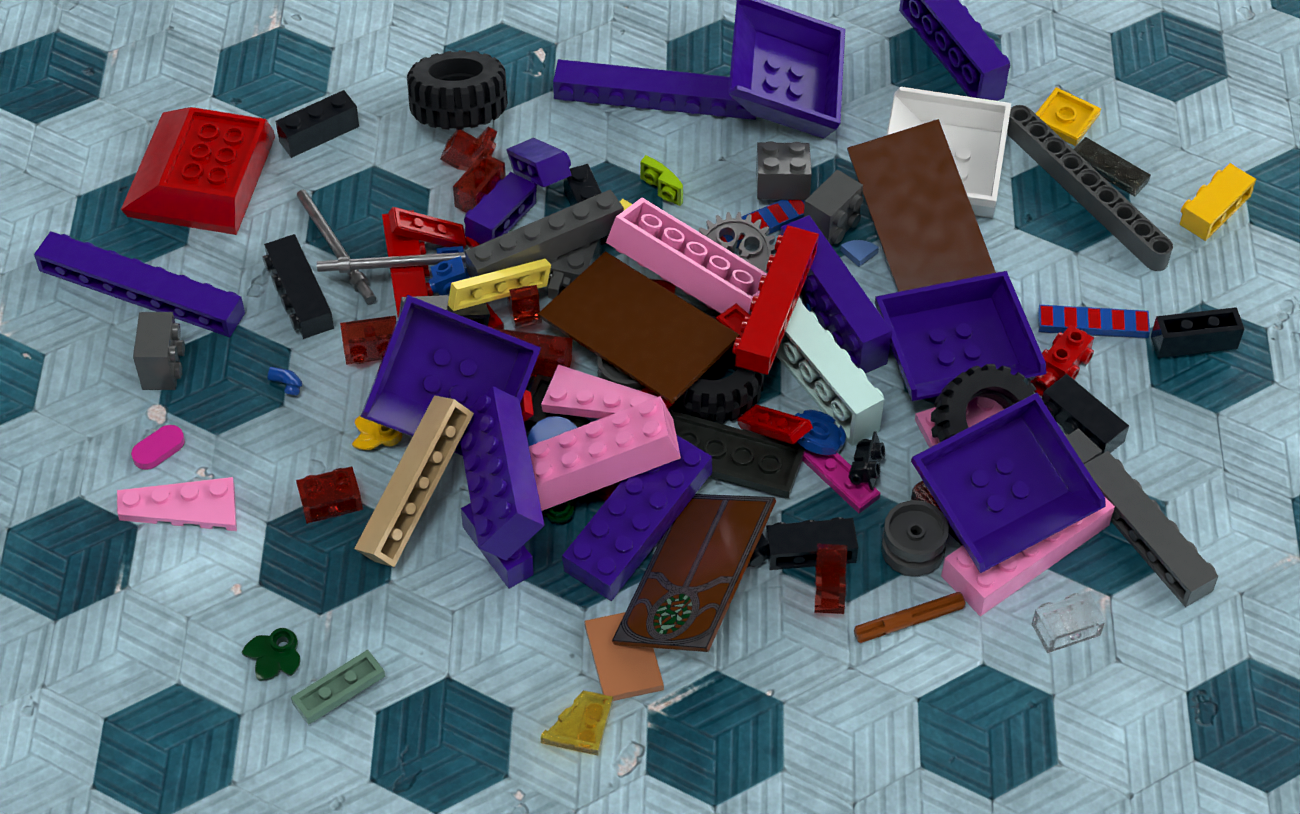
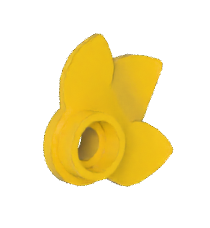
M358 416L355 419V425L361 433L353 441L352 446L361 450H372L380 444L390 447L398 444L403 434Z

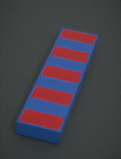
M780 200L749 213L751 215V222L754 224L760 219V229L768 226L769 235L781 230V226L803 218L805 203L803 200ZM746 214L741 218L745 220L749 214ZM743 234L740 235V237H739V239H738V242H737V247H736V248L739 247V245H740L742 239L745 237V235H743ZM723 235L720 239L723 242H730L734 238L730 235Z
M1039 305L1038 308L1039 332L1064 333L1072 325L1079 330L1085 331L1088 335L1149 338V311Z

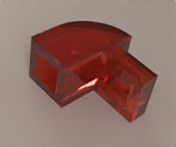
M488 126L478 138H475L463 130H456L447 140L440 160L459 170L474 173L486 170L496 147L494 140L497 131Z
M537 285L510 289L507 305L514 329L541 324L542 319L538 316L540 306Z
M817 544L814 613L844 614L847 545Z

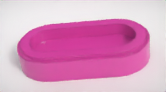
M165 425L137 443L131 452L134 464L140 469H152L178 452L185 443L182 430L175 425Z

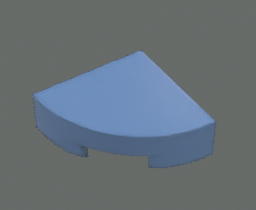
M853 240L842 244L840 251L859 267L878 254L879 247L868 241Z

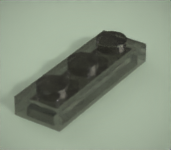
M1087 137L1074 148L1103 178L1134 197L1150 180L1151 175Z

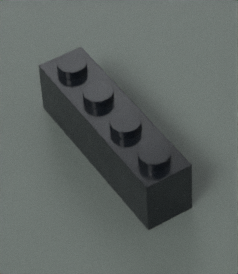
M293 234L264 244L266 255L262 256L267 271L272 270L274 274L271 275L272 282L276 291L281 290L282 292L280 298L285 311L290 309L292 313L289 315L293 329H299L303 339L334 329L332 312L296 235Z

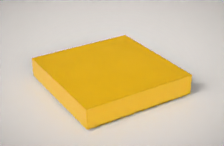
M1056 87L1035 114L1064 141L1076 146L1100 115L1101 108Z

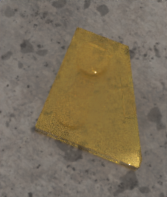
M583 690L574 700L573 705L566 708L558 716V721L548 731L545 730L541 734V743L598 756L613 705V697Z

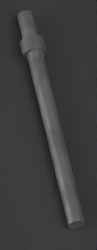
M306 190L298 191V199L336 257H348L347 252ZM351 270V273H347L353 288L360 292L367 304L373 303L376 297L368 286L369 281L364 273L358 270Z
M465 252L350 259V256L338 257V260L317 261V272L339 271V273H351V270L437 265L442 261L461 256L464 263H466Z

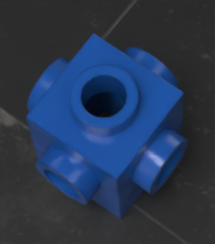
M461 256L442 261L430 267L433 278L429 279V283L434 295L437 293L439 295H449L452 282L470 278Z

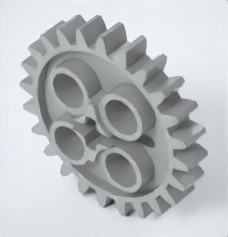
M727 212L726 220H722L719 215H716L715 224L709 220L706 221L708 230L699 228L701 234L732 253L736 250L740 235H745L739 245V255L737 256L765 273L768 272L766 268L769 257L776 253L775 245H771L775 242V236H767L769 233L768 226L760 229V219L753 224L750 214L743 220L741 212L737 213L736 219H732L731 214ZM723 235H730L734 239L730 242H723L720 238ZM748 244H755L759 248L751 252L746 250L745 247Z

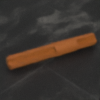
M956 592L857 625L854 628V635L857 641L862 643L963 609L966 602L962 593Z

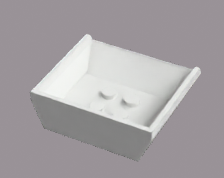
M900 87L894 93L886 135L939 119L974 215L993 218L1011 103Z

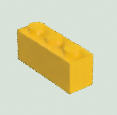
M1231 163L1223 170L1219 169L1208 185L1204 184L1200 187L1193 200L1188 199L1184 203L1180 211L1182 217L1179 225L1206 241L1251 197L1256 179Z

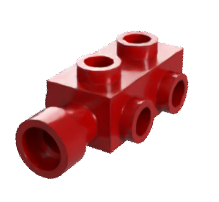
M1072 325L1064 333L1059 332L1052 343V347L1042 352L1046 362V374L1035 376L1030 383L1037 389L1034 392L1043 396V392L1065 374L1075 379L1080 370L1078 366L1081 363L1087 365L1094 354V350H1092L1094 337Z

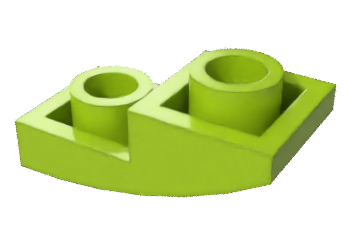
M645 155L640 162V179L648 184L657 186L658 196L665 201L681 206L683 203V184L662 163Z

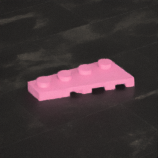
M558 364L541 406L543 412L602 419L657 398V396Z
M233 477L117 490V514L120 521L152 524L163 521L171 522L174 526H184L185 523L200 525V528L213 529V526L226 527L228 531H237Z

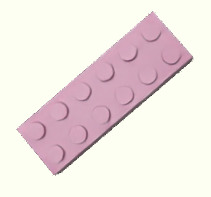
M640 198L616 216L606 241L607 244L614 247L619 253L627 255L637 261L640 266L648 268L658 274L663 280L671 282L682 289L687 295L695 297L705 303L708 308L719 313H723L737 303L751 315V301L754 295L758 296L760 293L758 286L761 276H767V273L644 198Z
M661 396L529 446L542 511L681 458L674 421Z
M1105 498L1106 507L982 573L979 572L962 545L945 557L941 577L956 592H961L965 601L981 617L1108 527L1115 506Z

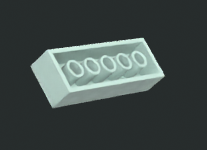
M799 297L776 356L823 413L833 417L836 420L834 424L838 427L840 425L843 427L846 440L851 446H854L862 439L871 437L874 431L880 432L884 396L877 387L874 388L868 381L865 372L855 366L848 352L837 345L833 335L828 330H824L819 324L816 315L806 309Z

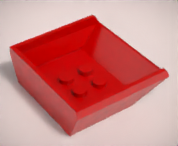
M188 107L163 112L121 210L130 218L237 235L275 139L273 128L267 119Z

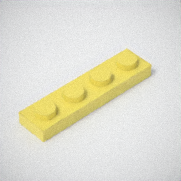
M545 258L452 282L448 306L453 311L546 287L551 264Z

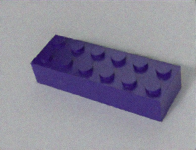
M900 0L899 11L968 97L994 101L1004 98L1010 61L998 49L995 41L989 38L983 31L981 24L975 21L969 14L966 6L962 5L959 0Z
M810 215L781 226L780 235L784 234L787 225L819 234L817 253L801 291L805 304L808 303L817 315L819 324L833 335L837 345L841 349H845L855 366L861 368L865 373L887 365L892 330Z
M492 386L469 408L474 414L460 439L478 548L507 560L545 525L520 401L518 398Z
M678 435L676 436L681 458L622 480L562 555L563 568L566 573L610 601L615 598L712 474V456Z

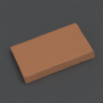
M626 612L584 621L605 703L664 690L654 648L614 645L612 642Z

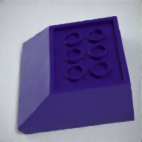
M737 0L728 94L753 116L822 139L826 138L841 124L846 29L764 0Z
M1007 271L875 296V306L892 330L890 345L912 401L939 396L942 393L941 390L962 372H966L975 366L982 368L986 364H995L996 369H999L1003 365L1011 368V374L1015 375L1019 372L1025 378L1046 374V362Z
M407 295L360 417L413 437L434 396L454 399L469 409L477 402L481 395H484L494 386L518 398L521 402L541 347ZM459 441L454 453L462 456L461 444Z
M1038 393L926 449L911 459L913 466L980 573L1106 507L1105 496Z

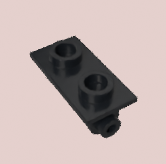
M877 431L873 432L872 440L862 439L857 443L854 455L855 462H852L849 472V479L853 484L858 485L868 482L870 490H874L876 478L880 477L881 460L885 459V446L883 442L879 441Z

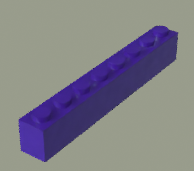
M560 59L557 61L553 80L554 99L756 120L757 118L728 94L730 77Z
M50 231L34 253L40 272L155 312H173L175 319L227 337L232 335L245 315L242 297L234 292L215 288L208 283L197 282L185 275L168 272L162 267L145 264L138 259L119 255L112 250L101 249L89 242L84 243L72 239L66 234Z

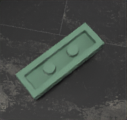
M366 650L292 696V704L309 725L384 678L385 671L370 651Z

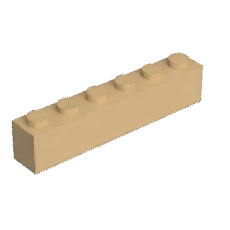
M439 396L433 397L356 544L355 550L374 562L395 567L474 414L472 411L454 399Z

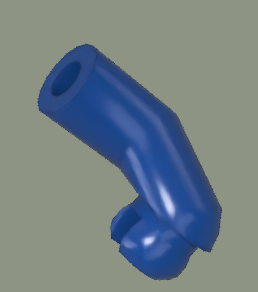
M276 367L269 368L268 380L285 383L284 391L286 394L299 395L302 381L295 372Z

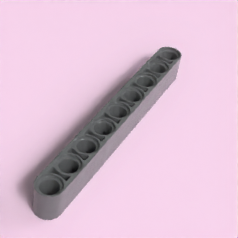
M1024 105L1013 106L1010 109L1007 129L1008 136L1147 268L1153 271L1165 270L1173 249L1171 240L1030 108Z

